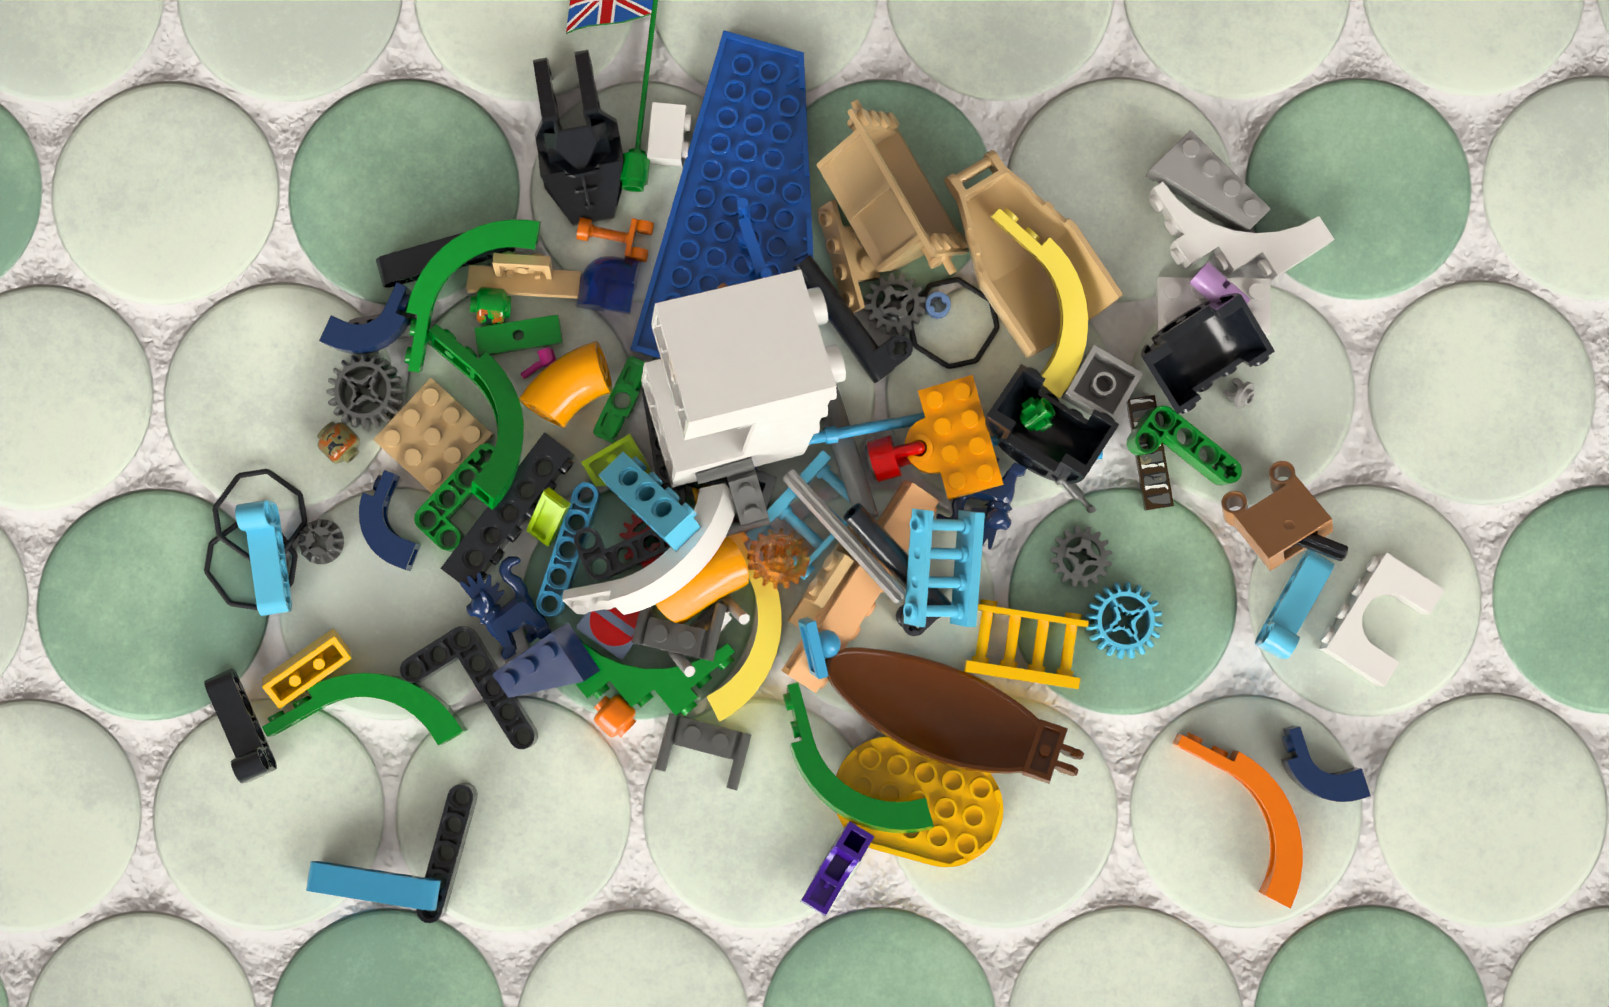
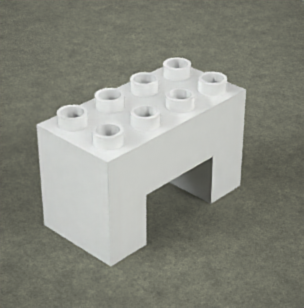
M801 270L655 303L651 326L661 359L644 363L641 382L671 487L696 482L695 473L749 457H752L754 467L804 455L813 434L820 432L819 422L821 418L827 417V405L830 400L836 399V383L845 381L846 372L839 347L836 344L825 347L818 325L826 324L828 321L827 306L823 293L819 287L806 288Z

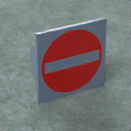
M613 607L609 610L603 609L588 612L582 617L575 628L617 658L623 660L634 644L632 639L639 611L623 615L616 607ZM651 611L650 617H653L655 613Z

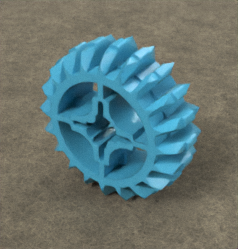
M1117 582L1113 584V593L1108 586L1103 588V593L1106 597L1099 593L1094 595L1095 600L1099 602L1098 605L1095 603L1088 604V607L1095 610V613L1085 615L1086 619H1094V624L1088 625L1086 630L1095 629L1096 633L1089 638L1091 641L1100 638L1101 641L1096 648L1102 650L1107 645L1106 655L1112 656L1115 649H1117L1118 659H1123L1125 650L1130 659L1135 658V648L1140 655L1145 654L1143 644L1149 648L1154 646L1149 637H1160V634L1153 631V628L1163 627V623L1155 622L1154 618L1161 616L1162 611L1153 612L1152 608L1159 603L1157 600L1148 603L1147 600L1150 598L1151 592L1146 591L1141 596L1142 586L1136 585L1133 592H1131V583L1126 582L1122 591L1120 584ZM1116 598H1130L1136 601L1140 607L1128 611L1122 604H1119ZM1109 603L1112 620L1103 627L1102 614ZM1121 613H1123V616L1135 614L1127 621L1128 627L1126 629L1125 625L1113 627L1121 620ZM1145 614V629L1142 635L1138 637L1136 621ZM1120 630L1126 637H1129L1131 643L1126 645L1119 644L1111 640L1107 635Z

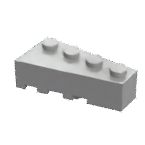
M1191 130L1145 176L1158 183L1164 182L1175 195L1177 193L1190 201V204L1209 212L1214 218L1236 231L1248 232L1271 210Z

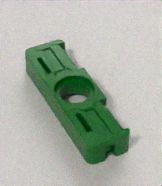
M633 356L628 357L593 429L596 437L604 439L611 444L616 442L614 438H617L625 421L624 417L629 419L640 396V392L637 390H640L642 386L641 379L644 363L646 362ZM627 393L630 396V404L625 408L617 407L614 401L617 394Z

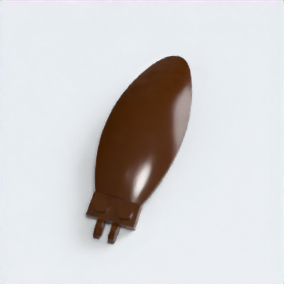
M844 648L839 650L835 656L825 659L829 675L827 678L836 692L872 726L898 744L919 755L945 765L970 771L1002 774L1022 773L1024 776L1050 784L1054 769L1070 776H1077L1079 770L1077 767L1058 760L1060 753L1076 760H1081L1084 756L1080 749L1063 744L1068 728L1042 719L1039 720L1031 711L1012 697L973 675L930 659L871 648Z

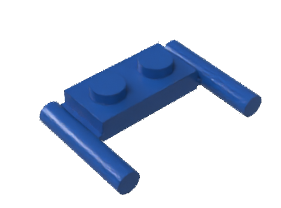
M743 197L737 200L740 228L736 229L735 232L740 246L746 245L749 255L744 256L749 273L755 271L756 277H761V279L773 276L772 271L766 268L750 221L748 200Z

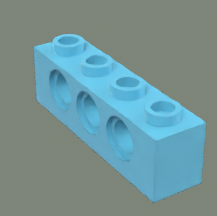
M622 452L598 476L612 492L674 551H677L701 528L694 519L697 513L686 502L681 506L678 503L680 500L679 496L670 487L664 490L661 487L664 483L652 471L647 474L645 472L647 467L636 456L631 459Z

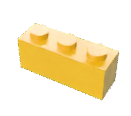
M332 628L262 677V688L280 709L351 659V650L336 630Z

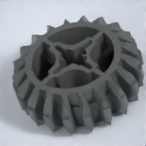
M363 353L361 361H359L356 355H351L352 364L342 360L341 365L344 369L342 371L337 368L333 369V372L338 375L337 379H328L330 384L335 385L334 388L326 390L328 395L335 396L328 401V404L330 406H337L333 411L334 415L340 416L343 414L341 421L346 424L351 421L353 428H358L361 423L362 428L368 430L370 421L374 427L379 428L380 418L388 423L390 418L387 413L389 411L395 415L398 413L397 409L393 408L394 403L398 405L403 403V400L396 397V394L404 393L403 388L396 387V385L403 382V379L400 376L393 377L398 370L395 367L388 368L390 362L387 359L380 362V357L374 354L370 360L369 355ZM363 370H374L372 374H368L362 380L352 377ZM382 376L387 387L385 399L378 393ZM347 384L352 388L353 395L349 400L351 402L349 406L347 405L345 400V388ZM356 384L368 388L371 391L370 393L375 396V399L361 393V389L356 387ZM368 403H375L379 406L376 410L369 413H356L359 408L363 409Z

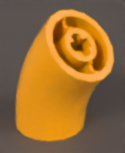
M594 341L582 345L552 362L526 387L519 397V401L546 421L560 428H565L570 419L585 405L603 395L612 393L610 371L599 342Z
M725 537L719 549L706 566L680 590L657 603L658 609L673 622L684 624L711 604L745 587L749 582L748 569L736 543L730 537Z

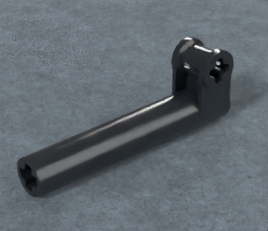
M811 255L793 267L794 271H802L807 289L815 287L821 289L826 302L829 321L874 384L910 357L913 345L911 340L903 335L894 336L880 346L876 344ZM895 341L897 343H905L903 355L893 353Z
M862 504L853 505L844 514L843 519L906 589L909 555ZM928 588L927 605H952L951 601L939 588ZM905 603L896 612L897 623L909 636L923 634L937 619L941 618L926 617L925 627L917 628L913 625L904 624L903 608Z

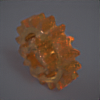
M783 528L779 529L778 534H774L772 529H768L766 537L759 533L757 541L752 540L747 554V560H750L748 570H755L754 579L763 578V586L772 582L773 588L777 589L778 585L782 583L787 589L789 588L790 581L798 584L800 576L805 577L810 558L807 557L809 548L802 547V538L793 539V531L787 536L784 535ZM761 551L763 552L764 561L762 562L760 560ZM793 556H796L797 559L796 566L794 565Z

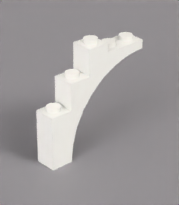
M1164 182L1153 187L1149 193L1151 196L1149 201L1156 212L1162 213L1166 219L1164 223L1171 235H1176L1178 238L1170 245L1172 249L1170 253L1174 261L1178 265L1182 264L1184 269L1214 252L1216 255L1214 260L1217 266L1222 271L1225 270L1228 275L1254 258H1257L1260 271L1273 280L1335 240L1319 216L1300 226L1279 232L1251 233L1234 231L1213 224L1193 213L1173 195Z

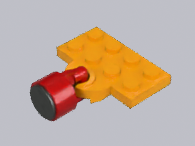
M973 375L918 390L925 418L915 422L908 430L904 444L894 446L891 435L868 441L867 445H865L873 478L878 483L902 476L901 467L912 464L923 473L930 475L941 473L948 500L1004 485L990 434L985 424V416Z

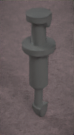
M1059 478L1055 482L1056 485L1062 484L1075 500H1080L1087 508V512L1093 513L1097 511L1093 505L1086 501L1083 497L1084 492L1076 483L1067 484L1064 478Z

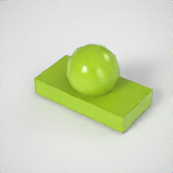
M548 487L543 491L526 531L548 547L554 542L571 503Z

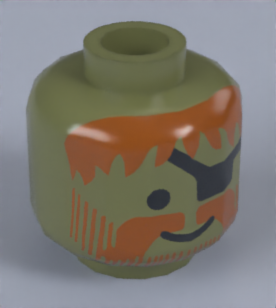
M330 422L317 435L319 450L332 463L337 464L343 461L349 463L359 454L357 448L360 444V438L346 423Z

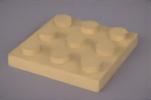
M430 378L373 440L433 494L479 445L487 443L494 434L436 381Z

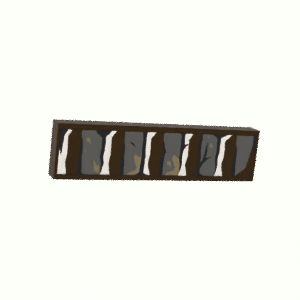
M1155 395L1128 399L1126 406L1131 432L1148 410L1157 407ZM1156 413L1155 421L1160 426L1159 416ZM1140 435L1139 445L1146 449L1147 439ZM1161 443L1152 453L1142 456L1135 455L1144 511L1174 506L1164 445Z

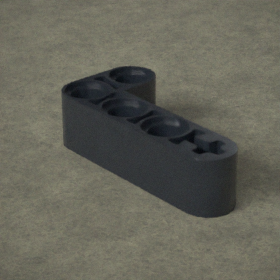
M590 527L581 528L574 535V545L585 571L591 578L600 581L657 558L670 548V546L666 547V542L652 529L607 549L599 532ZM586 533H592L595 536L594 546L588 549L583 548L581 545L582 536ZM649 537H657L660 540V547L655 552H648L645 549V541ZM623 548H630L634 554L632 561L626 564L621 563L618 558L619 552ZM599 559L604 560L607 564L605 573L595 575L592 571L593 563Z
M231 668L205 680V689L235 755V758L231 760V767L237 780L243 784L277 769L275 758L235 670Z

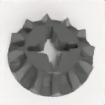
M317 519L307 523L304 529L300 531L298 545L301 555L315 564H328L337 559L344 547V536L339 526L325 519ZM314 533L321 537L330 535L324 542L328 551L320 546L313 547L317 541Z

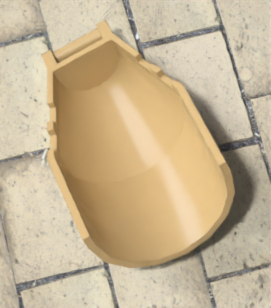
M994 150L985 153L983 159L956 175L952 173L945 177V184L957 203L979 288L1026 358L1032 357L1056 343L1060 326L1059 303L1052 281L1041 264L989 218L996 209L1000 208L1004 211L1007 208L1019 218L1016 223L1025 230L1029 227L1040 237L1037 241L1038 243L1042 244L1046 238L1050 237L1062 249L1072 263L1082 284L1087 304L1088 321L1123 295L1076 223L1070 218H1064L1053 209L1054 205L1049 201L1045 202L1032 191L1033 188L1004 165ZM986 169H990L992 175L967 190L965 189L963 183Z

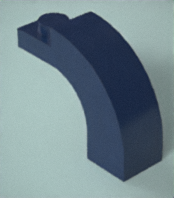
M396 282L382 313L375 320L366 324H351L331 315L319 341L331 348L349 354H368L388 347L404 333L410 323L401 314L403 311H407L412 291L408 287Z
M384 470L383 474H379L374 482V496L362 493L359 505L361 531L367 544L376 555L391 565L411 571L421 545L399 536L389 523L388 507L400 476Z
M1290 726L1283 729L1285 736H1282L1283 746L1287 753H1291V756L1281 759L1287 774L1301 789L1316 797L1336 802H1351L1371 796L1362 768L1353 767L1336 773H1326L1319 769L1312 761L1301 727Z

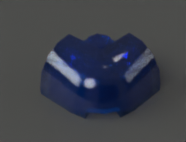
M602 256L593 260L584 269L576 307L603 312L607 310L631 314L641 261L615 256Z

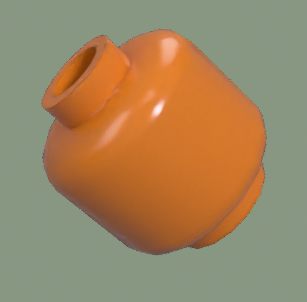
M614 695L611 699L605 696L594 707L598 711L594 716V722L610 737L617 735L622 737L636 723L634 719L636 710L621 695Z

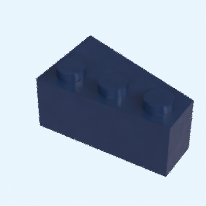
M566 623L493 673V676L507 697L510 698L584 682L599 672L600 669L570 624Z

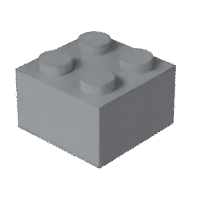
M1093 345L1088 350L1075 377L1061 398L1089 415L1095 409L1100 413H1107L1116 422L1143 373L1098 346Z

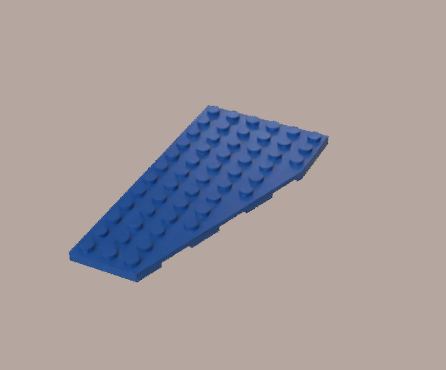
M723 30L689 146L688 157H686L632 341L631 351L661 359L651 326L655 303L715 290L722 283L732 286L761 279V277H756L755 271L749 273L744 256L749 255L746 245L740 246L735 232L736 229L740 228L737 200L743 197L748 200L750 221L766 268L771 269L773 276L794 271L793 267L810 255L813 257L804 52Z

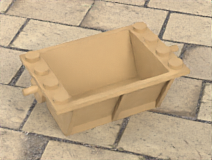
M858 99L851 103L853 108L847 111L850 116L847 124L853 130V133L816 165L878 272L897 271L925 255L931 269L943 264L949 275L955 273L957 270L951 258L953 255H965L969 252L966 237L961 232L958 233L897 128L900 126L897 118L892 112L884 113L883 111L865 110Z

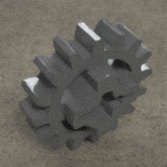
M890 273L888 281H885L882 276L879 277V286L871 284L870 289L873 294H866L865 299L871 302V304L865 305V311H872V314L868 317L869 322L877 320L876 329L878 330L884 326L888 335L891 329H895L897 335H900L903 327L910 332L912 330L911 322L919 324L920 319L917 314H924L925 309L919 306L926 301L925 297H918L922 292V287L914 289L915 279L912 278L906 282L904 281V274H901L899 279H895L893 273ZM893 286L901 287L905 291L894 290ZM882 292V296L885 300L884 303L879 305V307L877 308L876 300L878 295ZM891 299H894L895 302L902 301L898 310L895 306L889 307ZM913 301L914 309L909 316L906 305ZM887 316L893 317L898 322H891L884 318Z
M1075 526L1074 534H1071L1068 529L1063 531L1065 539L1056 537L1055 541L1059 546L1050 548V551L1056 554V557L1050 559V563H1057L1058 566L1054 569V574L1062 572L1061 581L1065 582L1071 579V587H1076L1078 581H1081L1083 588L1088 587V580H1091L1093 584L1099 583L1097 575L1105 577L1107 573L1103 567L1112 565L1110 561L1106 560V556L1111 555L1112 551L1105 550L1104 548L1109 541H1100L1101 532L1099 531L1092 535L1091 527H1086L1084 532H1081L1080 527ZM1080 538L1077 546L1074 548L1065 547L1072 539ZM1091 542L1097 547L1099 555L1094 554L1090 547ZM1083 550V555L1092 560H1085L1079 564L1078 558L1071 554ZM1063 559L1068 560L1071 565V571H1068L1065 567ZM1089 565L1096 566L1092 573L1082 576L1086 567Z

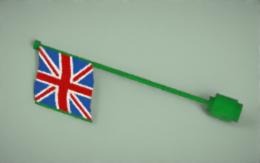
M570 0L566 34L586 27L625 23L651 15L635 148L623 153L624 163L620 178L622 189L630 192H643L644 186L648 184L650 160L647 159L646 152L640 148L658 0Z

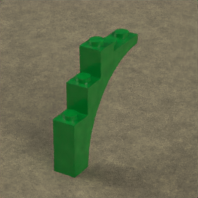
M580 639L600 671L586 681L575 684L587 699L593 696L598 699L610 689L607 684L611 682L631 707L638 704L640 708L654 697L651 692L655 690L675 716L680 712L685 716L698 706L695 700L699 696L692 688L695 685L699 689L712 679L710 676L712 671L717 667L722 671L734 661L732 655L736 651L727 643L716 651L713 662L704 659L692 662L695 673L693 676L687 677L678 666L667 669H645L622 664L603 656Z

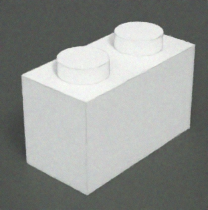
M652 102L647 159L650 160V164L683 166V158L688 157L689 142L685 141L686 131H691L692 114H687L686 105Z

